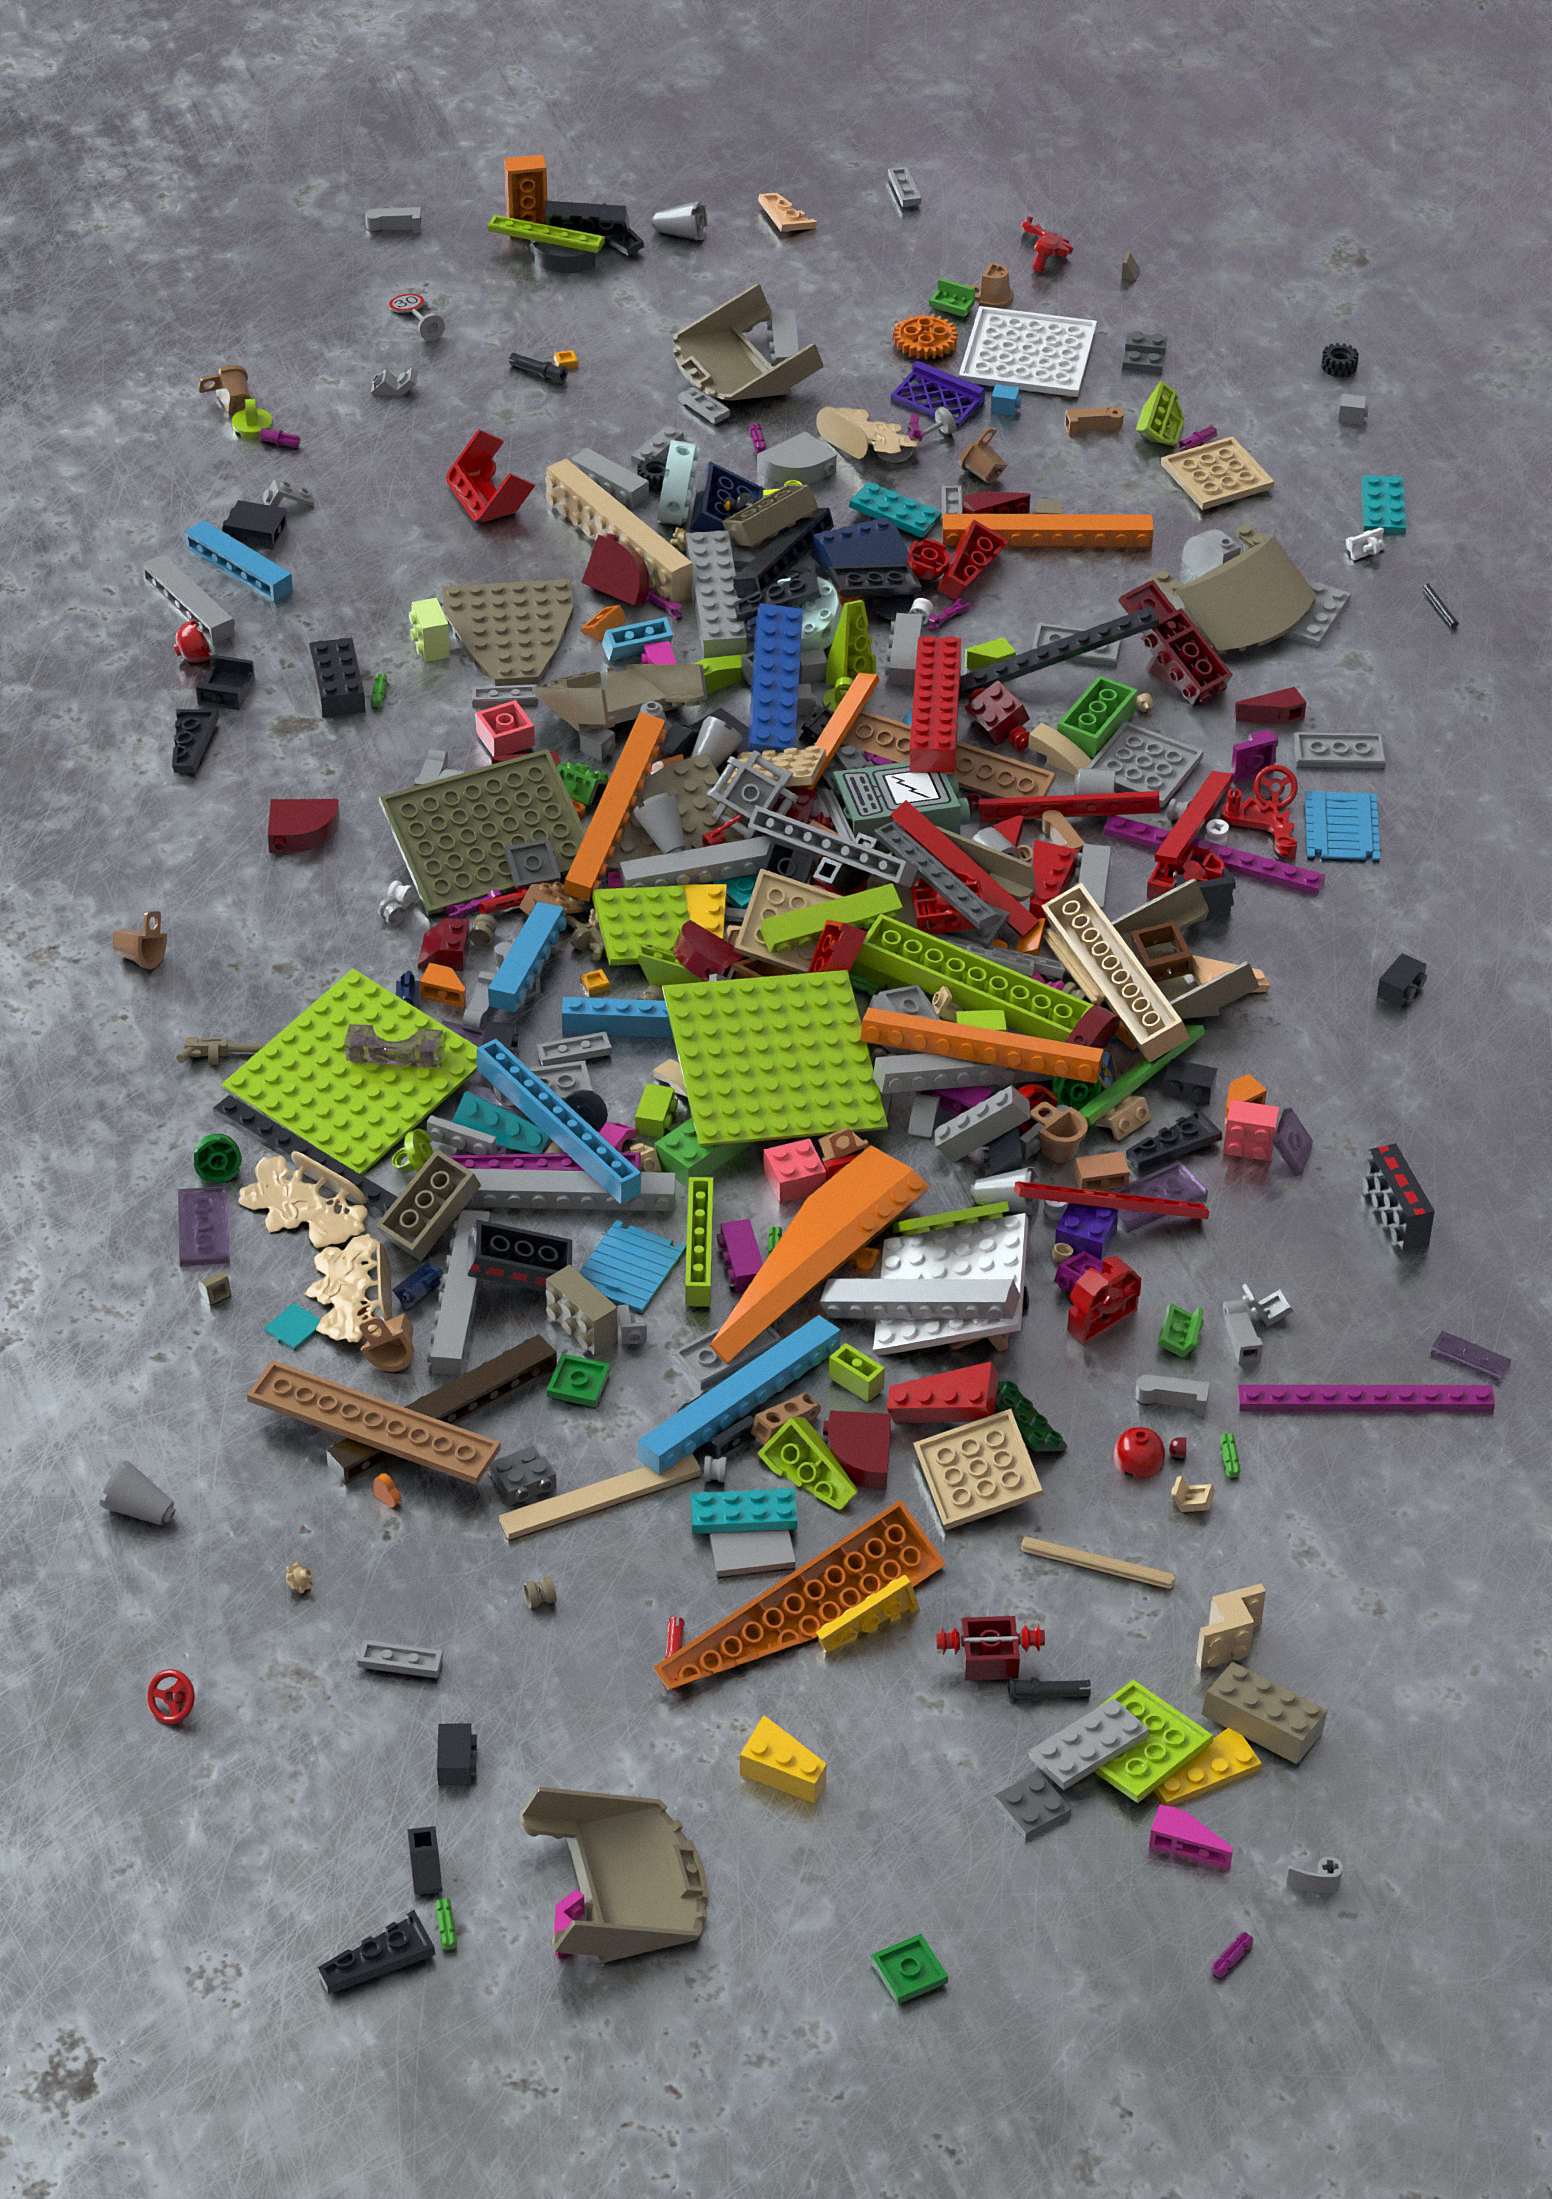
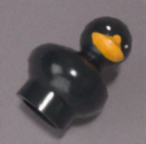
M745 492L740 494L736 500L732 497L724 498L722 508L725 511L734 510L736 514L756 503L757 500Z

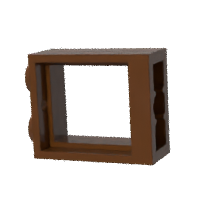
M1176 921L1131 931L1132 950L1154 983L1193 973L1192 955ZM1175 941L1180 952L1150 960L1145 948Z
M749 958L733 963L727 978L734 980L793 975L794 973L784 968Z

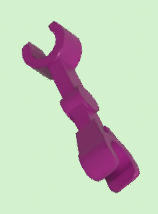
M911 413V419L908 423V426L911 427L909 438L913 439L915 437L922 441L924 432L919 430V415Z
M649 587L646 602L652 601L658 607L666 609L674 619L682 616V613L679 612L682 609L680 603L666 601L665 598L653 594V589Z
M958 598L953 606L945 609L943 613L937 616L934 614L930 615L928 620L932 623L927 627L933 631L937 630L943 621L951 619L953 615L968 612L970 603L963 604L964 599Z
M498 889L491 890L487 897L479 900H472L465 905L454 904L448 906L446 913L450 915V918L461 919L468 912L479 910L480 901L502 896Z

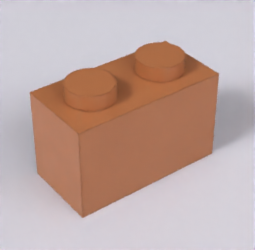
M1123 1151L1075 1158L1074 1176L1079 1189L1104 1192L1128 1189L1130 1171Z

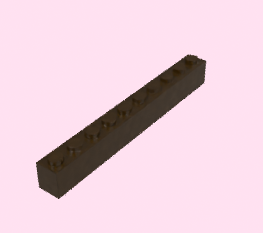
M538 1334L530 1339H526L516 1347L504 1351L492 1360L482 1363L470 1372L462 1374L459 1378L448 1384L440 1386L437 1390L418 1398L404 1408L451 1425H456L554 1371L557 1366V1352ZM349 1438L335 1443L326 1449L328 1467L344 1485L398 1457Z

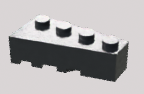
M545 201V219L549 226L605 237V239L629 236V217L626 206Z

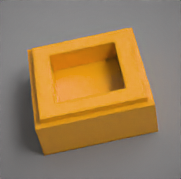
M574 350L554 353V360L557 366H565L567 369L578 367V359Z
M602 969L580 975V982L589 996L611 990L610 982Z

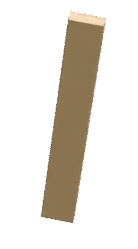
M690 1454L660 1475L646 1466L499 1515V1523L508 1540L701 1476V1468L693 1454Z

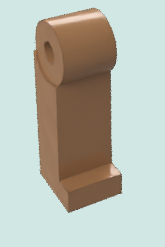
M1118 407L1066 409L1064 426L1069 437L1077 436V432L1119 430L1123 426L1124 411Z
M1056 810L1045 811L1042 816V831L1050 835L1056 845L1077 849L1078 853H1083L1085 842L1064 816Z
M807 1393L801 1394L756 1414L751 1434L765 1445L791 1417H803L809 1423L818 1416L821 1406Z

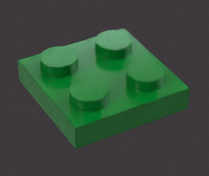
M561 1354L547 1388V1397L596 1407L611 1371L610 1364Z
M922 1934L871 1955V1963L897 2005L948 1983L947 1973Z

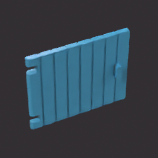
M1305 791L1307 858H1315L1316 853L1321 854L1323 859L1366 860V856H1372L1373 861H1380L1377 794Z
M616 1220L579 1273L611 1302L618 1305H628L629 1310L643 1313L686 1251L687 1245L679 1243L677 1247H673V1240L632 1225L624 1229L622 1228L624 1222Z

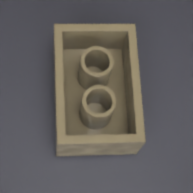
M569 1264L546 1278V1311L548 1316L552 1320H556L567 1334L576 1338L582 1348L588 1349L595 1356L618 1342L617 1306Z

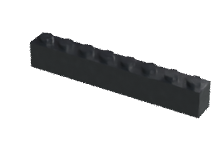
M818 508L812 511L813 514L810 517L800 518L795 521L796 524L794 526L786 528L733 578V587L736 590L737 597L745 598L757 591L762 593L767 591L770 585L776 583L812 549L814 534L830 531L834 528L830 508Z

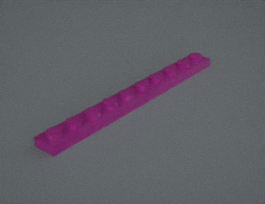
M1116 815L1109 817L1103 829V835L1155 850L1160 848L1171 832ZM1194 838L1190 844L1213 851L1224 862L1225 868L1229 871L1318 895L1325 882V874L1197 838ZM1203 855L1195 856V861L1204 862Z
M1238 1385L1237 1388L1239 1411H1494L1495 1408L1492 1385Z

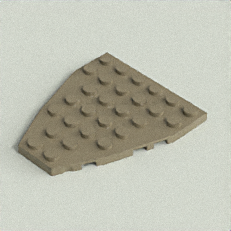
M570 579L443 587L444 611L448 624H451L455 636L458 635L460 638V644L474 664L478 663L481 666V671L490 678V681L495 686L535 684L540 682L542 674L549 668L551 658L554 659L559 651L564 638V631L569 625V618L574 613Z
M707 753L664 766L645 780L643 791L641 793L638 792L636 795L638 800L635 808L638 806L641 809L645 806L643 801L662 793H667L668 796L674 793L679 807L686 844L685 850L705 847L702 842V835L724 824L721 821L716 822L712 819V815L720 803L706 795L709 789H713L720 778ZM729 808L725 810V814L731 818L739 815ZM634 809L629 811L631 816L628 825H623L621 829L623 830V835L620 843L616 842L614 845L616 850L613 859H608L606 863L608 864L607 872H620V862L663 855L662 851L635 818ZM741 818L738 822L747 827L744 819ZM589 825L582 831V839L584 838ZM730 827L722 831L725 836L724 843L746 840L744 835Z

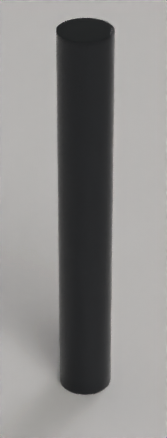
M1425 584L1422 587L1423 591L1451 628H1456L1459 625L1458 621L1430 584Z

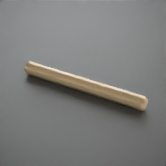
M1047 929L1046 933L1042 935L1044 941L1092 1004L1101 1005V1001L1105 1000L1103 993L1056 932Z
M1028 1536L1024 1537L1021 1550L1030 1554L1172 1589L1175 1583V1575L1173 1573Z

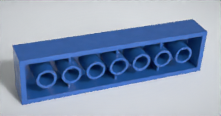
M759 604L755 625L747 751L753 752L756 750L762 754L765 750H775L776 753L784 752L787 748H795L803 609Z

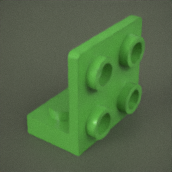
M573 762L558 764L557 767L570 798L586 805L592 804L598 784L607 785L610 780L608 773L596 770V772L589 770L590 766L580 762L577 764Z

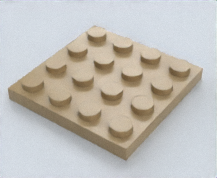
M1233 436L1161 458V465L1202 510L1274 488L1275 481Z
M810 746L806 750L787 748L784 752L776 753L775 750H765L762 752L761 757L781 769L789 770L793 773L790 782L785 786L788 787L812 785L827 755L826 748ZM752 751L741 753L738 755L737 760L746 763ZM754 765V769L778 782L780 780L779 777L759 765ZM735 769V771L733 772L732 776L723 788L724 792L726 791L727 787L729 786V784L731 783L739 769Z
M760 869L733 951L798 974H805L808 971L819 940L813 941L805 947L795 946L784 953L774 952L770 954L760 931L763 920L843 896Z
M1011 1409L913 1443L945 1530L1044 1496Z

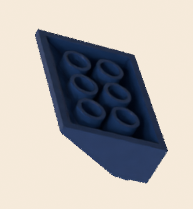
M710 461L698 478L690 530L694 532L726 531L722 521L734 515L735 512L734 510L725 511L722 508L723 499L732 497L736 500L740 494L747 492L753 499L759 501L763 499V490L765 488Z
M878 518L877 520L861 522L856 525L844 526L839 529L814 534L811 557L828 573L829 566L907 564L908 550L898 529L887 518Z

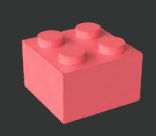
M516 700L475 713L476 733L492 756L508 755L535 746L534 725Z
M1231 1100L1223 1154L1271 1161L1279 1107Z
M810 1139L764 1149L763 1170L779 1203L808 1197L826 1183V1170Z

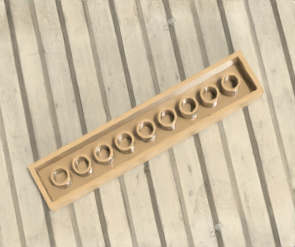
M568 459L546 467V500L550 505L555 507L563 516L567 517L595 542L598 535L606 536L607 533L619 536V541L633 547L645 561L649 573V587L659 594L660 597L665 598L666 601L679 603L692 596V562Z
M1082 883L1042 905L1050 925L1103 993L1105 1002L1113 1013L1120 1017L1122 1026L1149 1063L1190 1039L1181 1018Z

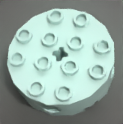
M671 440L657 522L675 526H682V523H687L699 457V448H696V444Z
M819 577L817 579L821 598L792 607L803 609L800 652L825 649L831 645L843 608L837 591L828 581ZM790 578L781 579L778 581V584L789 581Z

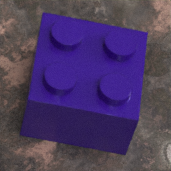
M1069 1203L1056 1228L1055 1244L1065 1243L1073 1248L1072 1255L1074 1256L1086 1251L1096 1258L1103 1260L1117 1231L1119 1210Z

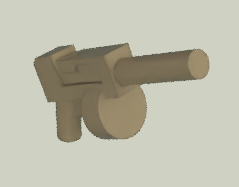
M566 914L567 925L575 930L570 939L571 945L578 950H584L589 946L594 950L592 958L596 961L602 955H607L601 930L591 923L583 925L569 914Z
M187 1037L185 1049L177 1055L176 1059L179 1063H184L190 1057L208 1056L209 1065H219L220 1056H227V1052L257 1053L263 1048V1043H228V1038L198 1039V1037Z

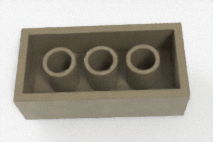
M787 484L725 519L722 523L725 530L729 533L731 544L753 548L762 544L763 539L778 535L779 530L782 528L794 526L796 524L795 521L798 519L810 517L813 514L812 511L818 509V505L809 485Z
M436 1149L379 1220L376 1227L384 1238L421 1262L481 1187V1184L473 1172Z
M1232 1662L1207 1690L1201 1715L1226 1728H1230L1243 1735V1737L1297 1764L1321 1736L1328 1710Z

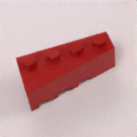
M973 519L963 532L937 590L956 600L1000 554L1009 540Z
M1034 840L1033 868L1036 891L1030 897L1029 912L1037 919L1045 918V927L1051 928L1042 905L1068 890L1076 872L1078 850Z
M826 919L807 973L847 970L849 973L868 932L843 922Z
M991 1361L889 1386L886 1409L891 1414L894 1423L974 1422L994 1415L999 1375Z

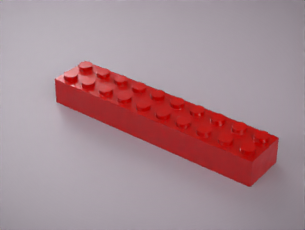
M933 636L918 637L910 737V772L955 773L962 638L947 636L945 638H934Z

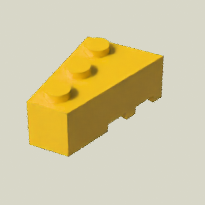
M763 1715L740 1753V1775L814 1804L826 1785L827 1763Z

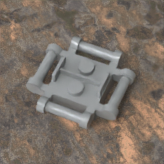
M756 750L752 752L746 763H742L730 756L727 761L728 765L713 789H709L706 794L720 803L713 813L712 819L716 822L721 821L724 824L733 819L725 814L727 808L750 821L756 805L771 811L777 803L778 797L782 795L785 799L776 813L785 816L791 805L796 803L799 798L794 793L785 789V786L793 777V773L789 770L785 771L761 757V753ZM754 765H759L779 777L780 780L778 782L754 769ZM735 769H739L724 794L721 795V791ZM738 821L730 826V828L744 835L746 840L754 838L757 833L756 829L748 828Z

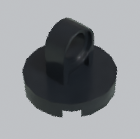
M584 1089L572 1092L564 1099V1102L596 1132H600L607 1123L608 1111L606 1103L595 1092Z

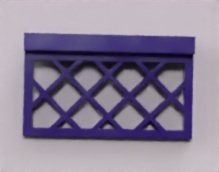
M917 360L912 365L913 371L890 395L892 401L935 418L936 412L933 408L944 406L947 409V405L958 403L957 408L948 409L951 414L961 413L958 419H954L957 428L965 422L977 407L982 408L985 404V388ZM915 380L921 384L911 385L910 383ZM932 387L938 391L927 392V388ZM924 389L925 392L918 395L913 394V391ZM910 392L911 395L908 397L899 396L901 393ZM949 394L955 398L944 399L943 395ZM941 396L940 401L930 402V398ZM927 399L928 402L925 404L916 403V401ZM966 401L971 405L961 406V402Z

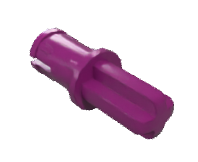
M1210 426L1200 432L1195 431L1192 436L1179 441V447L1185 446L1182 451L1202 446L1205 442L1218 435L1217 429Z
M261 428L259 436H263L259 438L260 441L275 443L277 446L299 447L301 438L298 435L284 433L283 430L274 431Z

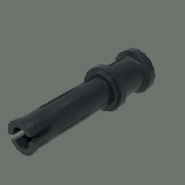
M512 353L509 359L514 360L509 361L511 366L538 373L543 379L550 378L556 380L558 384H563L567 378L568 369L565 366L559 367L553 365L550 361L543 363L516 353Z
M1009 1677L1007 1685L1009 1702H1014V1699L1037 1701L1040 1697H1090L1091 1689L1080 1688H1088L1091 1686L1089 1679L1039 1681V1678L1031 1677L1030 1680H1014L1013 1677Z

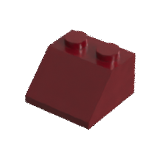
M446 918L424 933L418 968L427 969L429 963L450 967L453 971L464 972L470 945V921L468 919Z

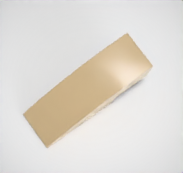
M1040 723L1029 734L1028 748L1047 756L1046 763L1075 776L1078 774L1079 768H1086L1092 761L1067 737L1043 723Z

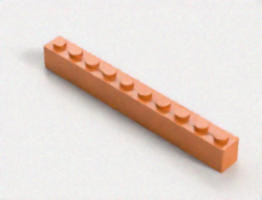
M942 514V544L944 546H957L963 532L973 519L1009 540L1006 546L1152 547L1153 543L1152 515Z
M642 712L639 713L567 874L564 894L590 902L593 890L600 888L601 881L599 879L601 876L605 877L608 869V864L606 863L608 859L612 860L616 850L614 845L616 842L620 843L623 835V830L621 829L623 825H628L631 816L629 811L630 809H635L638 800L636 795L638 792L641 793L645 785L644 777L645 775H650L653 765L651 761L652 759L656 760L660 750L658 745L660 742L663 743L666 738L665 720Z
M869 1007L862 1020L860 1039L863 1042L1097 1083L1104 1050Z

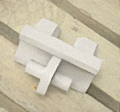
M1377 528L1372 531H1366L1356 537L1347 538L1346 547L1350 551L1351 559L1357 560L1370 554L1377 555L1380 550L1386 549L1383 541L1384 530Z

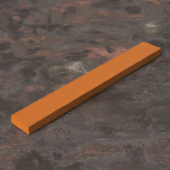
M858 673L814 745L819 748H826L827 757L813 784L793 787L814 789L880 679L877 674Z

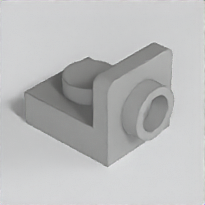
M618 1305V1326L621 1344L646 1342V1322L635 1323L634 1314L630 1315L629 1306Z

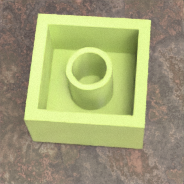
M437 598L411 602L412 611L409 612V619L413 628L410 629L412 641H416L418 655H422L424 662L449 658L448 622Z

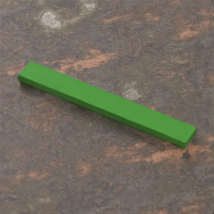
M1203 1025L1185 1026L1190 1037L1189 1040L1150 1063L1144 1058L1078 1112L1086 1118L1087 1124H1094L1167 1065L1171 1059L1177 1057L1205 1033Z

